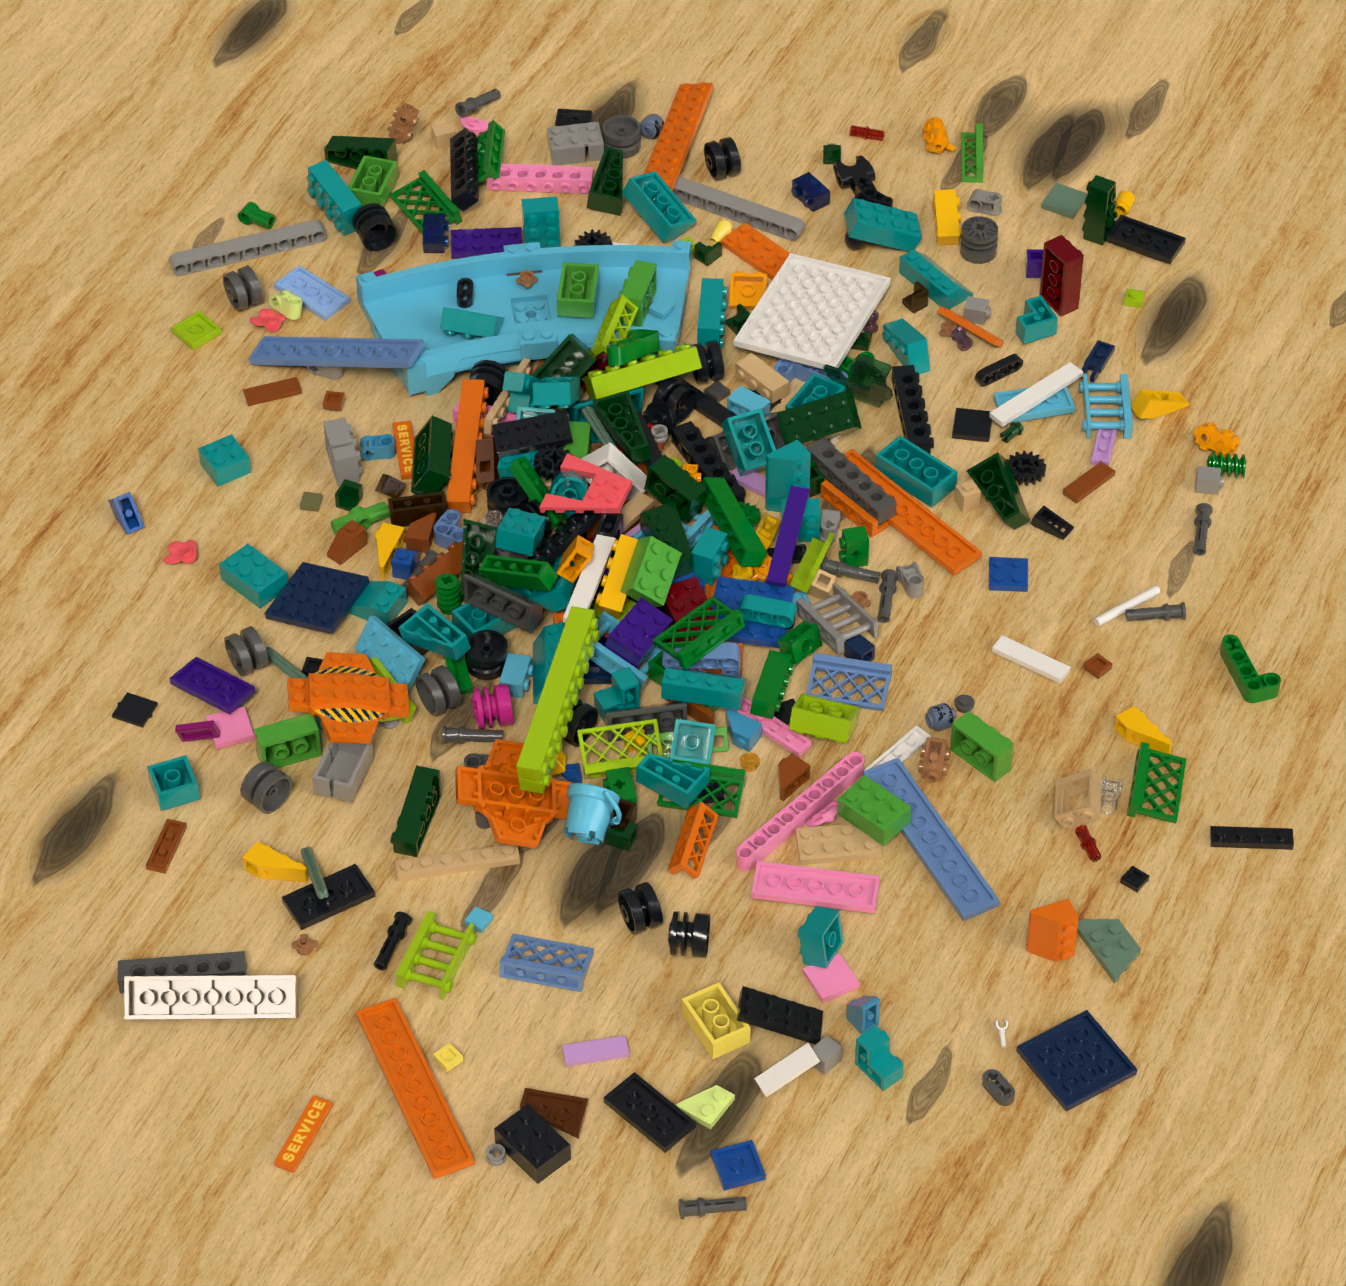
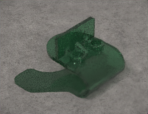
M858 354L850 367L852 381L846 378L839 368L828 364L824 365L825 375L832 381L846 386V391L852 392L856 400L879 408L884 400H889L893 396L891 388L886 386V378L892 368L890 364Z

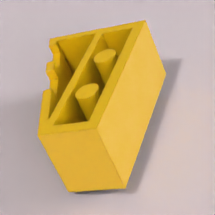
M956 189L934 190L932 212L934 211L935 215L933 221L936 227L937 245H958L959 238H961V227H959L958 223L961 222V212H957V207L960 206L959 196H956Z

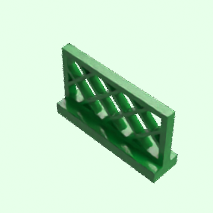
M494 120L488 123L487 131L477 136L478 184L488 177L495 180L500 176L505 130Z
M425 170L418 173L419 178L390 194L391 199L425 238L453 222L456 225L462 222L459 209ZM418 185L421 186L420 191L412 190ZM406 195L405 199H398L397 197ZM410 195L418 196L417 200H409ZM422 196H430L429 201L421 200ZM407 204L415 205L414 209H406ZM419 205L427 206L426 210H418ZM438 206V210H430V207ZM416 214L424 215L423 219H415ZM428 215L435 216L434 220H426ZM440 216L448 217L443 221L438 220ZM425 224L432 225L428 230H424Z
M712 596L654 638L653 642L679 661L680 667L686 670L745 627L742 612L738 609L733 611ZM713 604L717 607V610H707ZM716 615V619L706 620V616ZM720 615H727L723 619H719ZM695 617H702L701 621H692ZM701 626V630L691 631V627ZM705 626H712L708 630H704ZM687 627V631L677 632L678 629ZM698 636L693 641H689L690 637ZM686 637V641L676 642V638ZM672 638V642H662L665 639ZM683 647L678 652L674 651L675 648Z
M1141 742L1136 754L1127 816L1135 817L1137 813L1176 824L1186 758L1149 749V744ZM1150 756L1158 758L1160 763L1155 765L1151 761ZM1173 762L1181 765L1180 768L1174 770L1169 763ZM1165 766L1169 773L1163 775L1158 768ZM1154 771L1159 778L1152 780L1148 773ZM1173 776L1178 783L1172 785L1167 778ZM1162 781L1167 788L1160 790L1156 784ZM1151 786L1156 793L1149 795L1145 789ZM1171 792L1175 799L1170 801L1165 794ZM1160 797L1164 804L1159 806L1154 799ZM1149 802L1153 809L1142 808L1144 803ZM1169 807L1173 812V816L1165 814L1162 809Z
M673 759V762L681 764L687 762L691 763V766L701 769L704 767L710 768L709 783L716 782L720 786L712 792L706 786L704 790L707 795L700 799L696 797L697 801L689 807L711 796L715 805L710 807V809L719 816L737 818L743 788L746 783V770ZM731 785L739 786L738 791L732 795L726 789ZM723 790L727 798L718 802L714 795ZM659 794L657 806L688 810V808L685 809L672 801H663V796ZM731 801L735 807L734 811L725 810L722 806Z

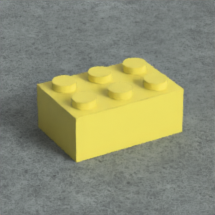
M719 982L682 998V1015L712 1059L750 1043V1026L747 1023L737 1021L738 1009Z

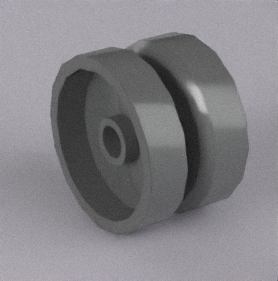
M616 115L604 122L602 126L604 150L606 146L623 150V158L632 157L639 152L641 148L640 123L635 118L626 115Z
M249 265L239 268L237 273L231 271L223 274L225 292L235 310L239 311L247 308L248 303L255 305L263 301L260 283Z
M252 626L242 629L240 636L233 633L224 638L228 657L240 676L252 673L253 667L261 669L268 666L269 659L260 635Z
M442 665L432 669L431 675L424 673L416 677L415 684L418 695L424 707L431 715L438 716L446 711V707L452 709L461 704V693L457 682L445 666Z
M263 761L255 765L245 776L240 789L241 796L250 804H254L262 813L270 814L279 809L287 800L292 789V779L284 772L279 771L270 762Z

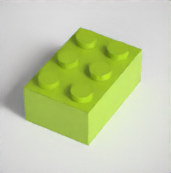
M802 693L792 707L789 729L794 730L798 734L807 733L819 739L827 738L836 743H847L856 729L859 707Z

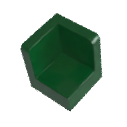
M699 241L694 245V258L706 266H709L722 256L721 242H717L713 246H706Z
M738 304L737 315L727 319L725 324L737 335L750 316V313L741 304Z
M816 465L811 467L809 498L820 494L821 483L824 481V475Z
M344 479L335 493L336 507L346 511L357 507L363 498L362 484Z
M629 822L625 830L616 827L613 830L608 829L606 832V844L630 851L637 838V824Z

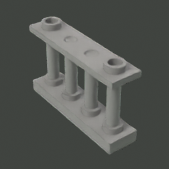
M836 583L833 584L834 595L811 604L804 598L796 600L798 617L803 621L818 625L821 639L837 654L845 652V640L868 631L874 638L878 637L877 629L879 624L877 620L872 618L847 594L845 589H842ZM836 602L840 605L823 614L817 612V610ZM845 612L851 615L835 623L827 621ZM856 621L860 624V626L844 633L837 631Z

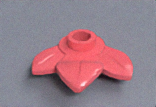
M262 309L259 311L258 317L250 318L252 324L264 326L269 332L278 331L282 325L281 322L286 320L285 315L281 313L275 314L271 309Z
M188 540L185 543L180 541L170 543L167 547L170 554L162 560L168 564H176L181 561L184 564L195 562L197 559L196 541Z

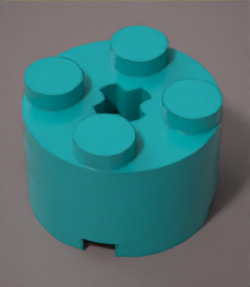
M561 472L552 481L550 494L582 501L588 490V484L586 479L576 472ZM569 490H572V491H573V493H571L570 495H567V492H568ZM565 510L564 513L574 514L576 510Z

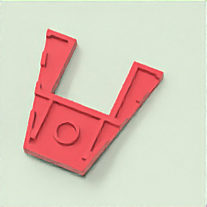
M567 454L560 466L561 472L572 471L583 477L593 478L583 500L546 494L539 508L541 513H545L546 510H555V513H564L565 510H576V513H584L585 510H594V513H619L632 488V481Z

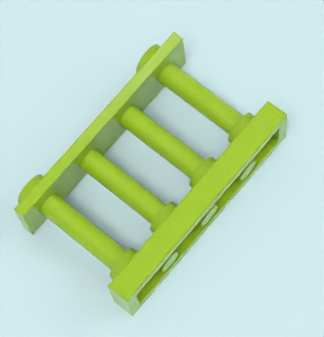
M427 911L395 974L397 987L405 989L408 981H417L439 988V997L441 1000H444L447 993L452 991L453 980L470 946L476 942L477 933H475L474 924L470 923L466 932L438 925L435 913ZM439 933L460 939L461 942L458 948L431 941L430 937L432 934ZM429 948L453 955L454 957L451 963L448 964L424 957L422 953ZM421 964L445 971L446 973L443 979L440 980L416 973L414 969L416 965L419 966Z

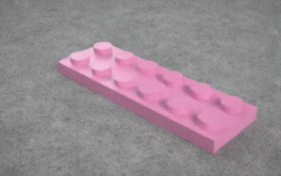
M757 861L751 898L875 913L880 876Z

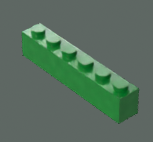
M704 477L702 484L707 489L704 504L719 530L728 533L729 548L740 566L761 567L767 551L725 478Z

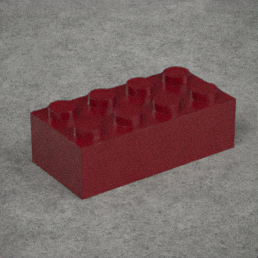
M1063 235L1044 243L1039 294L1060 317L1079 308L1084 260L1082 252L1075 248Z
M694 576L672 584L663 607L667 615L673 619V625L708 599L697 577ZM716 615L706 616V620L716 619ZM695 617L692 621H701L702 617ZM701 626L691 627V631L701 630ZM705 626L704 630H708L712 626ZM687 627L680 628L677 632H685ZM698 636L690 637L689 641H693ZM686 637L679 638L680 642L686 641Z

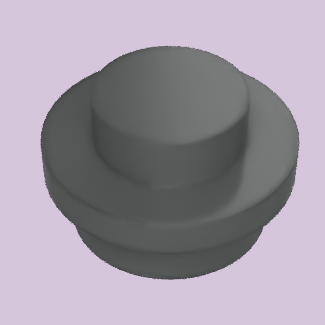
M959 695L955 699V707L961 713L970 712L974 707L975 701L969 695Z

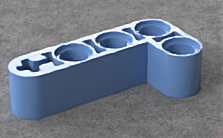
M782 358L774 366V370L786 378L789 384L794 378L806 382L815 373L846 386V391H848V375L839 369L836 372Z
M449 509L444 512L434 525L435 544L444 549H447L455 541L460 543L463 540L460 512L455 509Z
M723 642L688 669H722V674L740 677V647L736 643ZM683 647L675 648L674 651L678 652ZM662 650V665L665 668H682L679 661Z

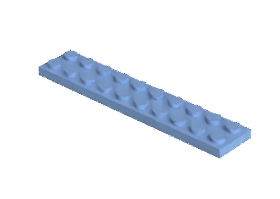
M264 336L248 360L251 365L410 369L425 344L423 339Z
M895 758L863 771V775H866L911 806V822L901 830V833L961 919L965 921L998 907L1000 904L999 899L900 759Z

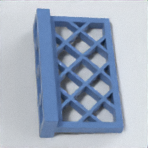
M814 653L806 694L863 709L884 712L889 684L892 678V665ZM816 670L823 671L827 676L819 680L815 676ZM843 674L846 679L838 683L834 676ZM862 677L866 682L858 686L854 679ZM831 679L835 685L827 690L822 683ZM881 680L885 681V685L877 689L873 682ZM850 682L854 689L846 693L842 686ZM870 685L874 692L866 696L861 689ZM817 686L823 690V693L819 695L811 694V690ZM839 689L843 695L839 698L832 697L830 693ZM858 692L862 699L854 701L849 696ZM878 695L881 699V705L873 704L869 699Z
M512 934L505 955L500 960V977L582 992L584 979L594 954V948ZM515 942L524 943L525 946L517 948ZM542 946L546 949L538 952L535 948ZM528 950L533 953L527 957L522 954ZM564 950L566 953L558 956L555 951ZM548 954L554 957L547 961L543 958V956ZM578 954L587 955L586 957L581 959H578L576 957V955ZM517 955L520 959L511 958V957ZM571 957L574 962L566 965L563 960ZM535 959H538L541 963L532 962V961L535 960ZM559 963L561 967L554 966L553 964ZM578 966L581 970H575V969H572V968H575V967Z

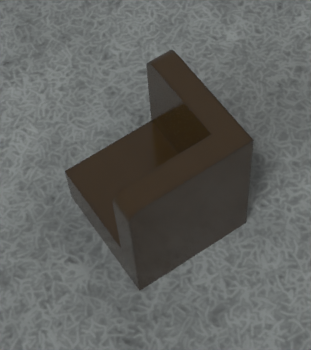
M918 281L915 282L914 293L903 298L902 304L913 314L928 306L929 290Z
M382 474L375 491L391 498L400 497L406 483L390 475Z
M620 799L618 804L622 814L620 823L610 826V828L614 829L616 827L625 830L629 822L635 823L637 820V803Z

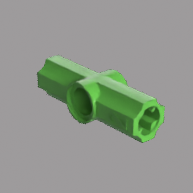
M380 502L364 509L361 506L354 507L349 511L348 515L330 521V524L336 536L338 530L350 520H354L367 530L371 523L390 516L385 502Z

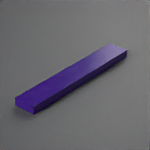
M793 485L790 487L766 584L786 586L810 493L808 488Z

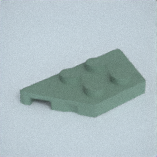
M1119 919L1078 921V935L1114 983L1118 982L1124 970L1127 971L1131 962L1140 955V947Z

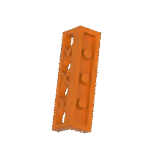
M825 480L821 483L820 497L835 509L841 510V513L858 527L865 526L870 537H874L889 527V522L887 521L878 526V520L829 481Z
M701 801L687 810L667 869L673 875L683 870L694 879L699 877L719 816ZM704 813L711 818L709 823H706ZM699 828L703 829L705 835L703 839H701ZM696 843L700 851L699 854H696L694 844ZM689 859H692L694 869L687 865Z

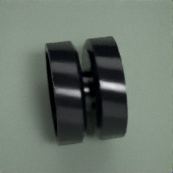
M731 137L720 139L719 143L716 141L705 143V162L714 180L724 178L726 174L732 176L740 173V155Z
M717 340L706 342L704 347L701 343L690 345L696 346L702 366L701 369L692 371L695 382L697 384L706 383L709 377L712 381L724 379L723 358Z
M674 376L665 379L659 385L652 402L665 401L670 404L677 416V424L685 421L693 412L698 400V391L693 386L685 384L683 380Z
M514 477L495 479L487 488L488 515L496 523H501L504 513L509 508L519 507L521 509L523 504L528 503L527 494Z
M481 630L473 633L468 638L471 649L465 653L468 672L473 677L481 680H493L501 677L508 655L506 638L493 630Z
M578 699L577 705L573 706V717L571 722L568 721L567 735L565 738H562L574 747H579L577 730L595 728L598 718L597 709L587 703L583 704L580 699ZM591 734L582 735L583 742H585Z
M648 882L636 885L634 891L631 888H627L618 892L619 908L624 922L632 934L644 932L646 925L649 928L662 925L661 907L652 886Z

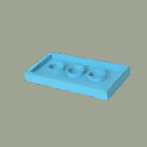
M1028 388L994 393L993 399L996 407L998 408ZM1063 388L1010 423L1075 413V405L1068 388Z
M376 616L369 617L354 648L360 654H366L369 660L370 658L377 657L397 683L407 684L408 692H410L425 661L421 654Z

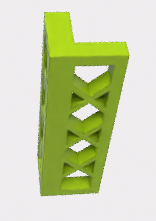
M623 294L610 303L591 348V351L596 356L603 351L607 354L606 346L609 343L623 340L628 335L638 307ZM625 306L631 310L630 314H627ZM620 318H623L625 326L621 325ZM618 330L620 339H616L614 331Z
M829 533L825 543L812 538L792 578L790 586L805 593L808 592L835 536L834 533Z

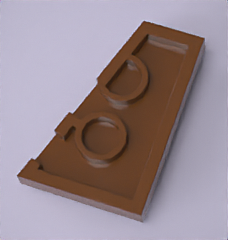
M529 1088L524 1089L520 1109L528 1104L549 1125L579 1139L589 1104L587 1098Z

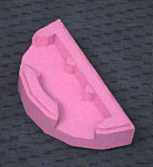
M469 116L460 118L461 126L463 128L466 127L476 135L488 130V123L490 122Z
M832 801L806 820L807 826L815 827L824 822L825 824L832 822L838 813V801Z

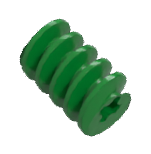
M1212 451L1208 456L1206 467L1221 468L1220 476H1223L1224 472L1227 471L1228 477L1234 472L1235 477L1238 478L1239 474L1242 473L1244 479L1246 458L1244 454L1241 455L1240 459H1238L1237 454H1234L1231 458L1230 453H1226L1223 458L1222 452H1219L1216 457L1215 452Z
M444 573L435 580L437 607L444 615H452L454 609L462 606L460 581L457 576Z

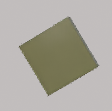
M304 492L300 502V510L319 512L323 499L322 494Z

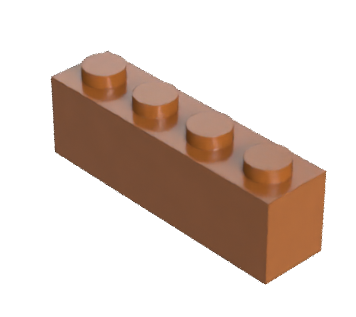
M463 540L460 543L456 541L447 547L449 552L446 554L441 552L434 558L436 562L433 565L430 563L426 564L420 569L423 573L419 576L415 573L407 580L409 584L405 586L406 592L418 606L436 592L435 580L439 575L450 573L456 576L462 571Z

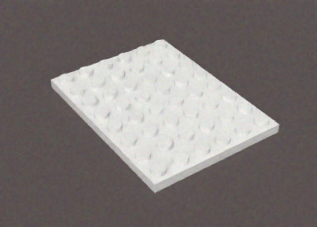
M790 253L733 340L734 346L836 372L891 284V278Z

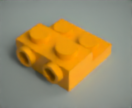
M742 271L731 273L729 309H737L738 304H741L745 309H754L767 290V274L762 272L745 273Z

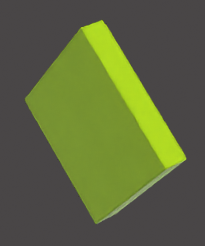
M198 311L172 326L171 332L190 349L195 350L221 335L222 329L201 311Z

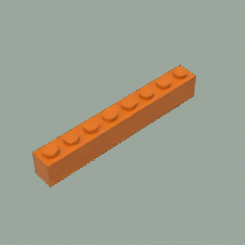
M462 380L450 470L451 477L446 500L448 510L455 509L460 513H471L472 505L476 503V496L474 494V490H477L478 487L476 479V440L484 439L482 429H484V413L487 414L488 409L486 398H489V387H486L485 380Z

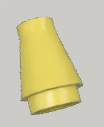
M724 219L718 221L709 238L710 243L715 245L731 233L733 228L731 223Z

